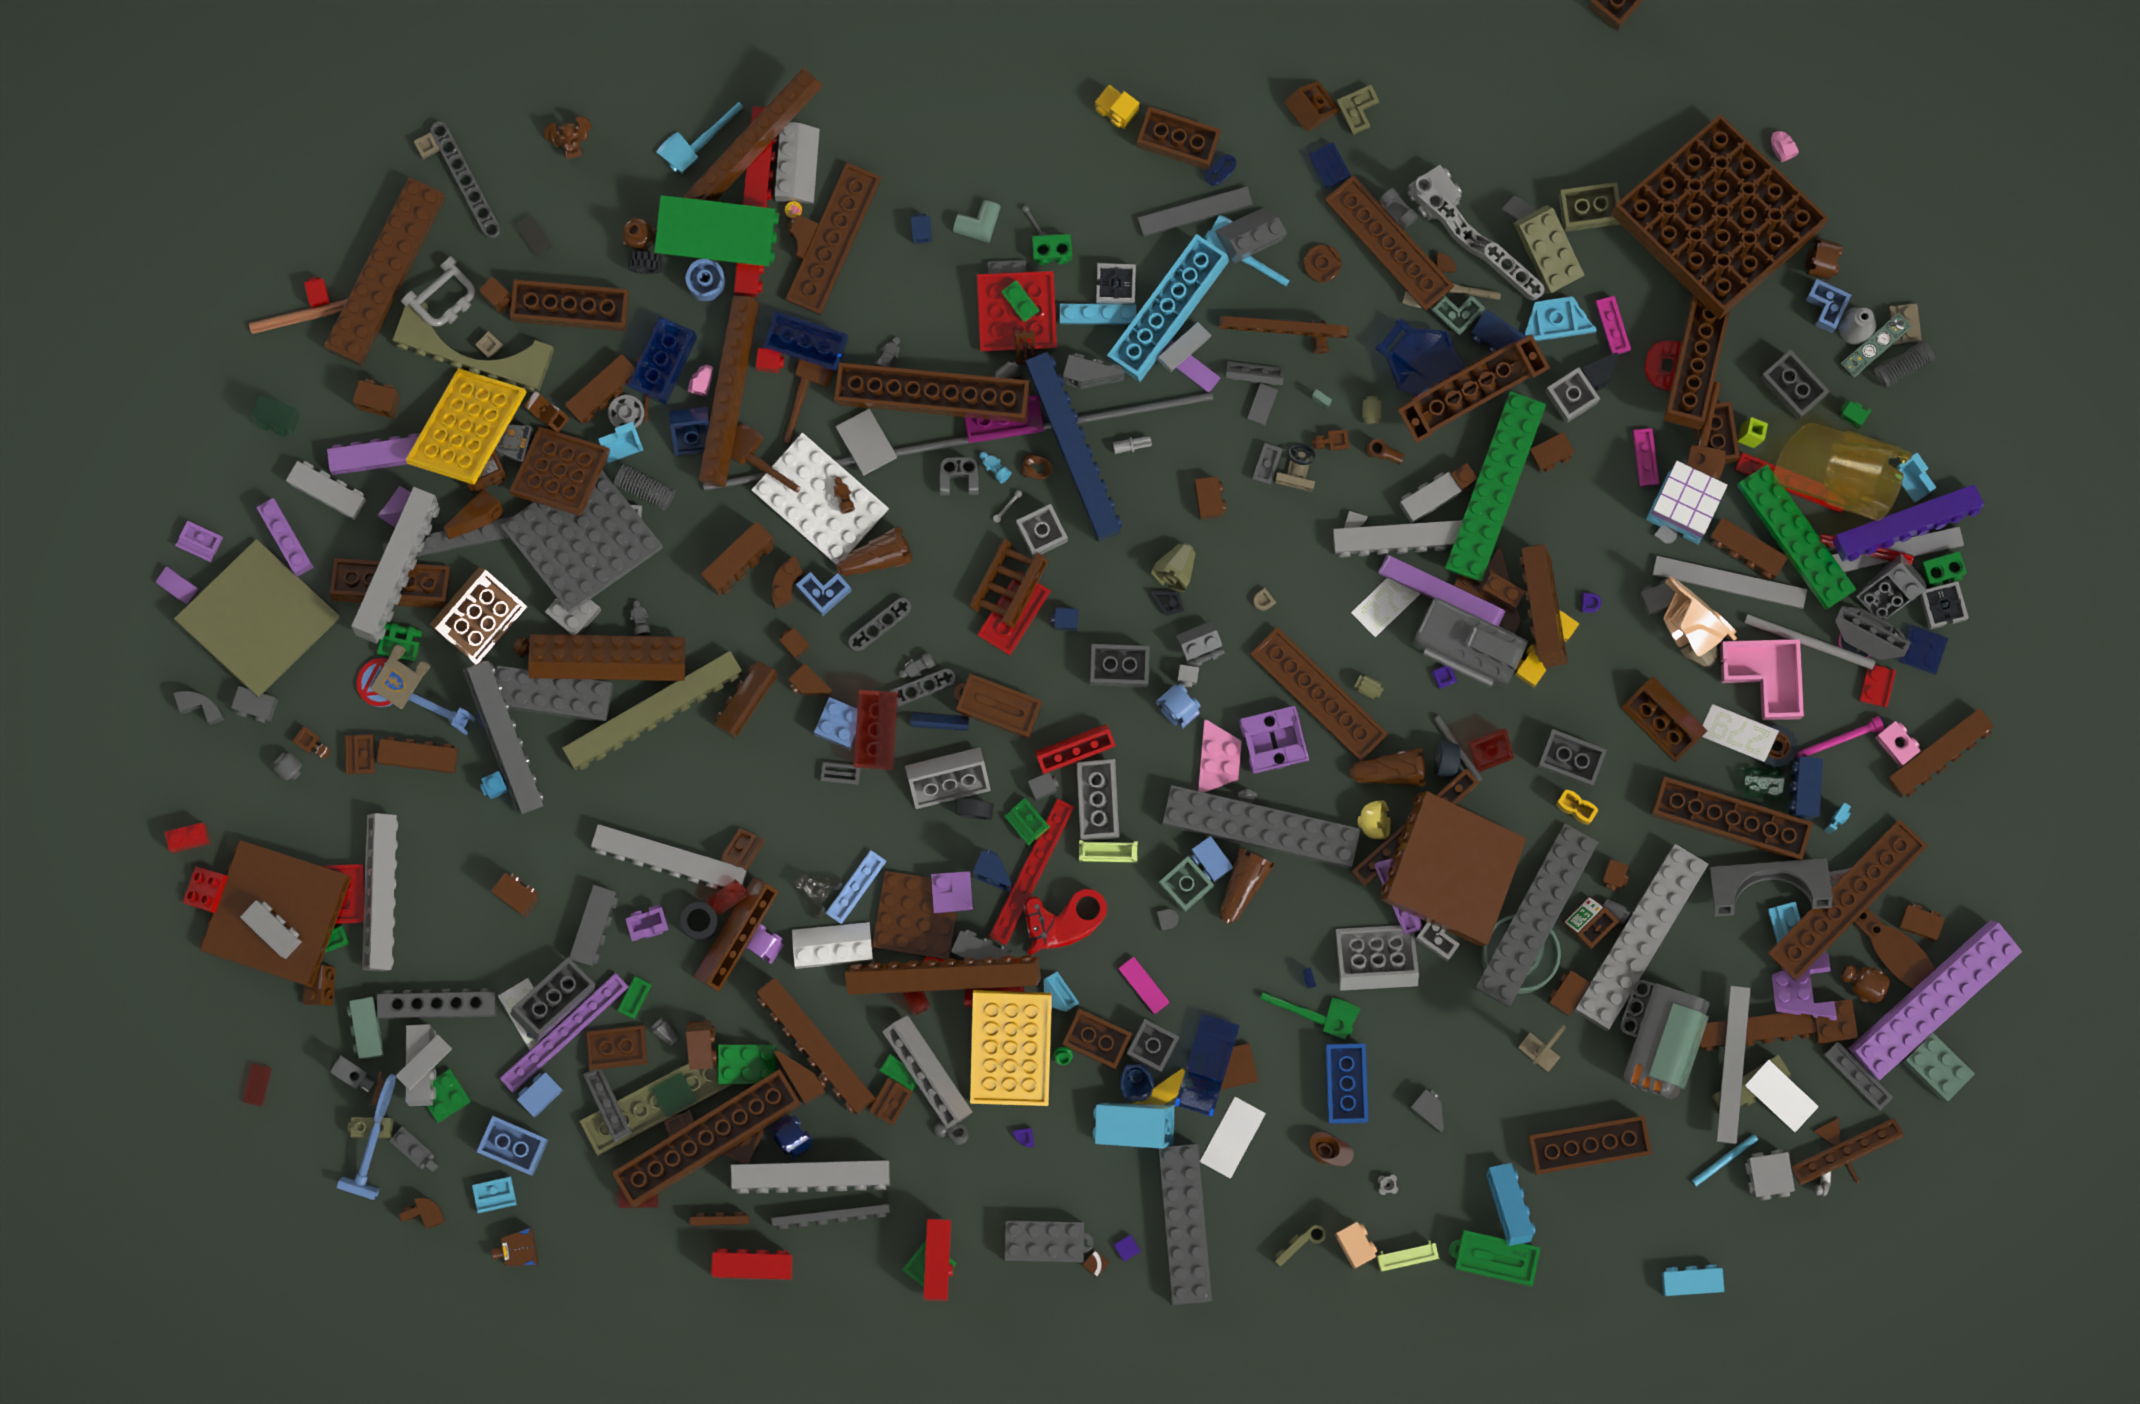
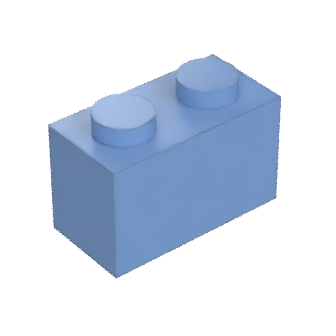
M1211 836L1191 850L1193 853L1191 858L1196 865L1200 864L1204 870L1202 872L1213 883L1233 870V866Z
M546 1072L543 1075L541 1073L532 1080L534 1084L530 1088L526 1086L518 1094L520 1097L517 1100L533 1117H536L563 1091Z

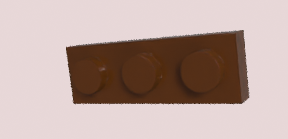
M735 1212L734 1216H726V1213H714V1217H706V1213H695V1217H690V1225H750V1216H746V1212Z

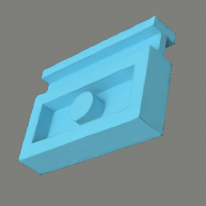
M1845 802L1840 805L1828 822L1830 825L1824 831L1831 834L1837 829L1836 826L1838 824L1842 825L1851 814L1848 812L1851 806Z
M1796 902L1767 909L1776 942L1778 943L1801 920Z
M511 1177L472 1185L478 1213L517 1205Z

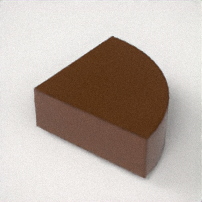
M1437 253V267L1441 272L1456 273V266L1453 260L1443 253Z

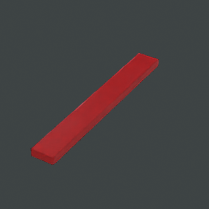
M1057 798L1046 820L1050 828L1037 838L989 938L1005 946L1007 945L1024 910V902L1031 896L1075 808L1074 806Z

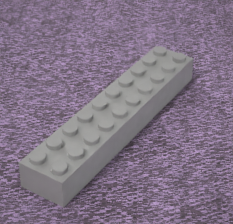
M1676 844L1672 846L1590 982L1591 984L1573 1011L1606 1031L1610 1029L1630 996L1634 984L1639 981L1707 868L1708 863Z

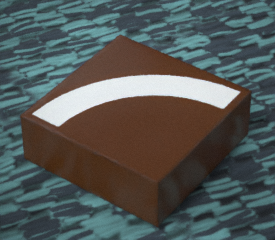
M1095 1250L1083 1263V1266L1095 1277H1098L1110 1262Z

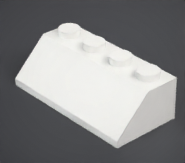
M870 922L792 930L796 969L873 961Z

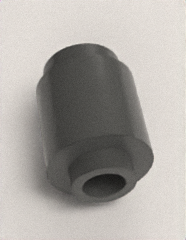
M1008 361L995 372L993 377L1017 379L1021 376L1019 373L1021 369L1015 362L1010 363Z

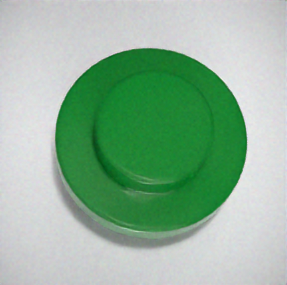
M1058 1047L1055 1049L1053 1057L1059 1065H1067L1073 1058V1052L1067 1047Z

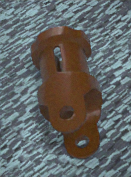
M1321 320L1320 323H1321V324H1323V323L1326 324V321H1325V320ZM1311 336L1314 343V354L1330 352V349L1327 347L1326 337Z

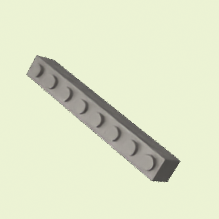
M1463 520L1333 529L1334 555L1345 558L1350 557V554L1357 553L1358 556H1368L1372 552H1377V555L1389 554V551L1403 554L1408 553V550L1426 552L1427 549L1435 548V551H1444L1446 547H1453Z
M378 813L367 815L362 970L389 971L394 963L392 947L394 946L393 927L395 925L393 909L396 904L394 889L396 887L395 869L397 867L395 851L398 846L396 840V831L398 829L397 815Z
M599 824L591 845L597 854L606 856V853L614 855V859L620 861L629 859L632 860L631 864L643 867V864L649 865L651 870L660 873L662 870L669 871L668 875L680 878V875L688 877L687 881L697 884L699 881L706 883L707 887L713 889L722 887L725 888L724 892L733 895L736 892L741 893L747 871L742 867L738 868L729 863Z

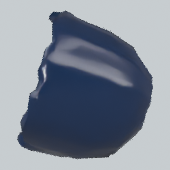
M1141 1063L1127 1064L1121 1070L1119 1075L1120 1089L1127 1101L1142 1102L1151 1096L1154 1083L1145 1065Z

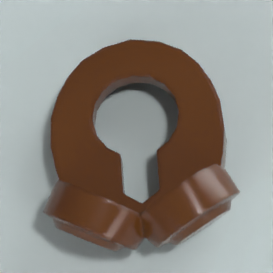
M1030 453L1022 460L1024 464L1021 466V474L1024 478L1032 477L1042 480L1049 477L1052 473V465L1044 457L1034 456ZM1042 463L1045 466V472L1038 474L1036 469L1031 468L1030 464L1037 465Z

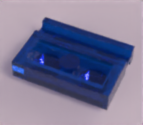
M1334 142L1309 154V158L1326 189L1351 177Z

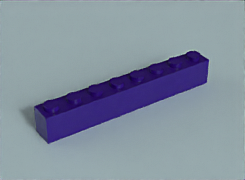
M1975 484L1837 534L1833 544L1841 561L1849 560L1851 562L1865 553L1870 555L1879 548L1887 549L1893 546L1895 542H1906L1912 538L1911 536L1917 534L1922 536L1928 533L1930 529H1941L1949 522L1957 523L1968 515L1970 517L1976 516L1980 513L1984 502Z

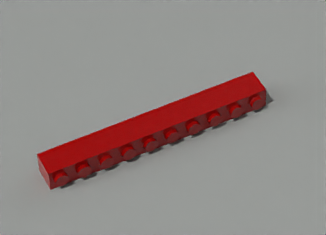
M753 106L751 123L765 107ZM778 135L747 167L743 205L767 207L768 200H771L772 189L769 188V184L774 179V170H771V164L775 163L776 159L773 144L777 145ZM737 263L735 296L758 298V293H762L763 288L760 274H764L765 266Z

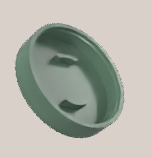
M1514 915L1498 921L1494 927L1489 944L1482 946L1481 959L1484 970ZM1553 930L1548 935L1520 987L1519 994L1530 993L1540 989L1556 973L1560 963L1561 951L1559 941Z

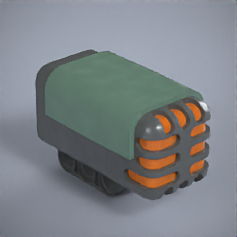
M1645 980L1637 981L1633 986L1621 1022L1622 1031L1636 1038L1624 1072L1625 1082L1636 1089L1666 1099L1676 1098L1681 1089H1685L1709 1018L1706 1016L1710 1003L1700 997L1657 983L1654 984ZM1647 985V993L1641 995V986ZM1640 1003L1642 1006L1641 1011L1634 1013V1006ZM1630 1022H1634L1636 1025L1635 1029L1629 1032L1627 1026Z

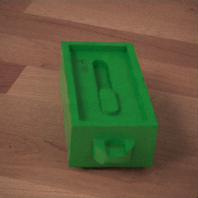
M1463 1230L1460 1240L1451 1243L1449 1253L1456 1259L1454 1270L1532 1287L1541 1248L1523 1243L1508 1246L1505 1239ZM1458 1245V1252L1455 1253L1456 1246Z

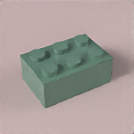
M1931 1033L1902 1061L1943 1103L1948 1102L1975 1075L1934 1033Z

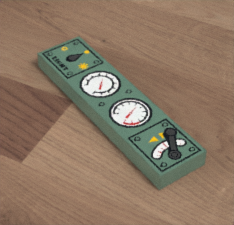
M1900 313L1896 314L1847 357L1841 365L1855 378L1911 329L1912 326Z

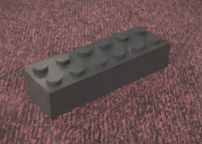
M497 666L495 679L502 687L501 695L503 700L507 701L509 709L600 723L608 722L614 687L612 682L592 679L529 678V670Z

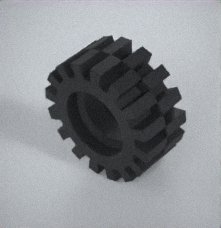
M630 252L627 270L640 274H659L662 272L663 256L653 252Z

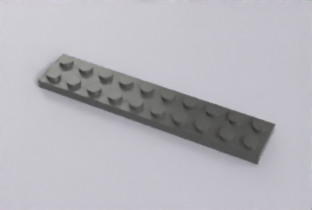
M1566 823L1563 825L1477 983L1476 990L1508 1008L1511 1006L1599 842Z

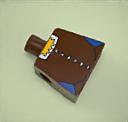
M533 1228L501 1238L502 1247L491 1248L493 1260L504 1258L505 1266H539Z

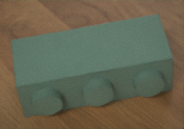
M369 997L349 1001L350 1006H347L349 1018L353 1020L350 1030L352 1037L356 1039V1044L353 1045L355 1056H358L360 1060L384 1056L375 998Z

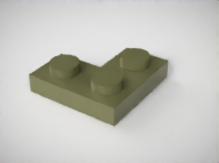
M1372 85L1337 100V104L1352 135L1370 128L1363 110L1379 103Z

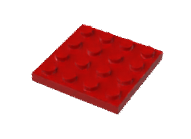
M1054 271L977 274L980 351L1016 350L1015 331L1023 333V330H1026L1027 333H1030V330H1034L1035 349L1057 348ZM1016 280L1039 309V312L1026 322H1023L1001 293V291ZM1023 338L1019 339L1020 350H1023ZM1027 338V349H1031V338Z

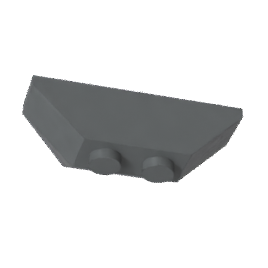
M1842 606L1835 619L1846 643L1879 660L1904 657L1911 643L1896 626L1862 608Z

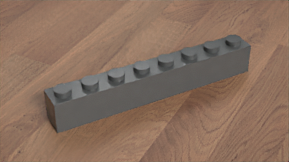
M482 661L462 669L517 814H524L542 807L543 795L536 788V777L533 772H530L528 766L530 765L529 758L522 751L523 743L520 736L516 735L515 721L508 714L509 706L507 701L502 698V687L498 681L496 682L494 677L496 672L493 664L489 663V661Z

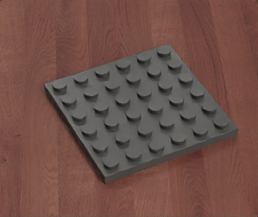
M603 470L582 516L534 502L501 525V529L569 614L663 548L660 541Z

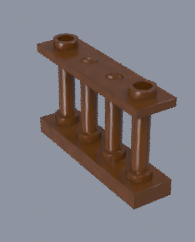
M1004 538L1003 542L998 545L997 554L977 592L972 595L969 606L977 613L983 607L1003 616L1002 621L1008 627L1014 629L1049 561L1044 555L1039 553L1035 557L1030 558L1012 550L1013 545L1008 539ZM1007 556L1029 565L1028 572L1022 575L1004 567L1003 564ZM998 573L1020 582L1021 585L1018 591L1013 592L995 584L994 581ZM992 590L1012 599L1009 608L1004 609L986 601L985 598L989 591Z

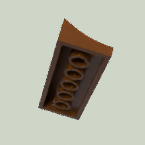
M334 558L330 587L331 600L362 603L372 581L368 576L372 575L374 577L375 572H373V568L378 566L380 561ZM416 564L414 569H410L408 573L409 580L406 587H402L400 591L401 599L398 605L395 604L394 606L443 609L447 605L450 566Z

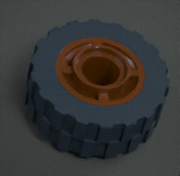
M1772 725L1771 728L1779 731L1774 743L1779 745L1780 751H1774L1771 747L1765 762L1759 760V763L1763 764L1766 768L1781 769L1794 760V757L1797 755L1798 741L1794 736L1795 734L1787 727Z

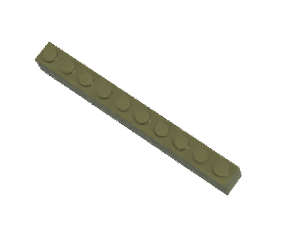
M731 651L687 675L685 681L675 682L562 749L574 769L581 771L587 768L592 760L596 759L598 761L607 755L606 752L611 749L616 751L623 746L625 741L637 739L640 737L639 733L644 730L647 732L657 727L656 723L661 720L666 722L674 717L673 714L679 710L683 712L690 708V704L694 701L701 702L706 699V694L712 691L714 693L724 688L723 685L729 681L733 683L739 680L743 672Z

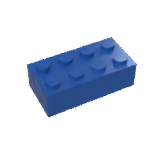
M1366 1044L1326 1045L1328 1124L1368 1123Z

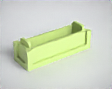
M1079 840V861L1137 862L1138 841L1122 843L1083 842V840Z
M1430 1240L1428 1245L1384 1255L1383 1251H1380L1381 1255L1377 1256L1380 1272L1439 1259L1436 1244H1431Z

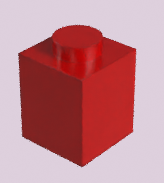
M313 277L308 280L309 282L304 283L311 308L330 303L326 282L323 278Z
M758 348L756 370L779 373L780 368H784L785 357H782L779 350Z

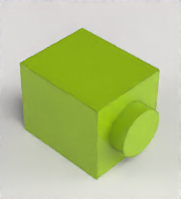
M1750 417L1741 424L1737 442L1755 448L1765 440L1768 423Z

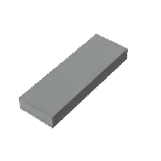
M1197 322L1165 350L1157 360L1167 370L1172 372L1211 337V334Z
M437 1035L396 1077L411 1090L452 1048Z

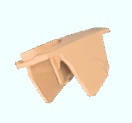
M1670 576L1665 581V584L1675 591V595L1664 615V621L1677 646L1683 647L1690 643L1695 654L1701 656L1716 646L1724 637L1731 641L1737 639L1734 635L1736 630L1673 576Z

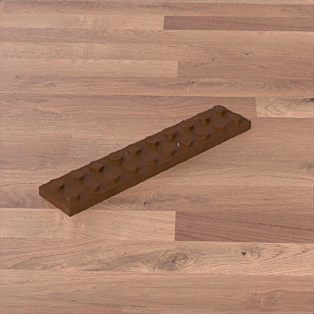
M1899 819L1831 888L1833 896L1832 908L1811 909L1767 955L1796 981L1928 845Z

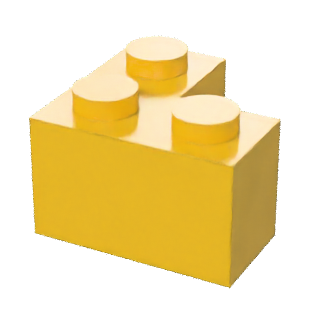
M1108 85L1095 101V110L1100 115L1109 117L1111 119L1110 122L1117 128L1122 127L1125 129L1139 112V102L1125 91L1121 94L1111 85Z

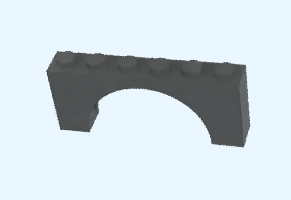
M1827 858L1710 867V885L1715 917L1734 915L1735 903L1742 891L1750 885L1764 880H1780L1795 885L1808 897L1812 909L1832 908L1833 896Z

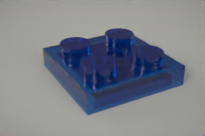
M1911 626L1907 636L1911 643L1905 656L1900 657L1899 663L1936 675L1948 638Z

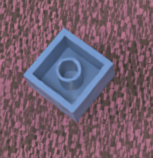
M829 697L814 734L819 738L851 750L866 716L865 712Z

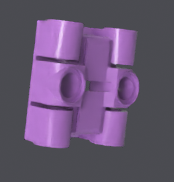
M1295 706L1239 720L1242 736L1246 738L1250 754L1249 764L1252 774L1269 771L1270 769H1281L1291 764L1309 761ZM1266 718H1272L1275 724L1271 727L1266 726L1264 723ZM1271 732H1274L1278 749L1275 750L1273 749L1270 737ZM1281 755L1284 758V762L1277 764L1274 762L1273 757Z

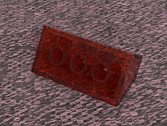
M859 690L854 767L894 770L899 692Z

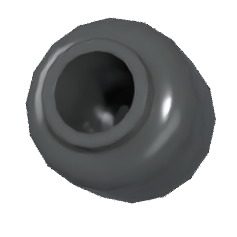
M283 752L273 762V770L284 781L291 778L295 780L302 773L300 771L302 767L301 761L291 752L286 754Z

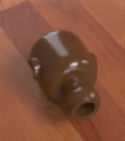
M632 218L623 227L622 241L625 247L629 246L636 251H645L654 244L657 231L653 225L651 226L644 219Z
M1847 964L1840 976L1844 982L1853 983V992L1858 995L1860 1000L1866 1003L1869 1001L1873 1003L1880 1002L1890 985L1889 977L1876 967L1866 966L1858 971L1853 965Z

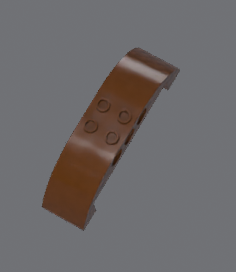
M1531 334L1482 357L1411 398L1397 410L1415 443H1418L1432 435V432L1525 379L1529 377L1534 378L1550 369Z

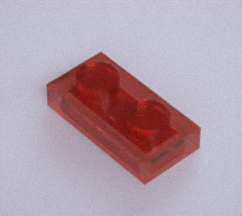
M735 879L707 899V903L718 915H721L746 898L749 892Z

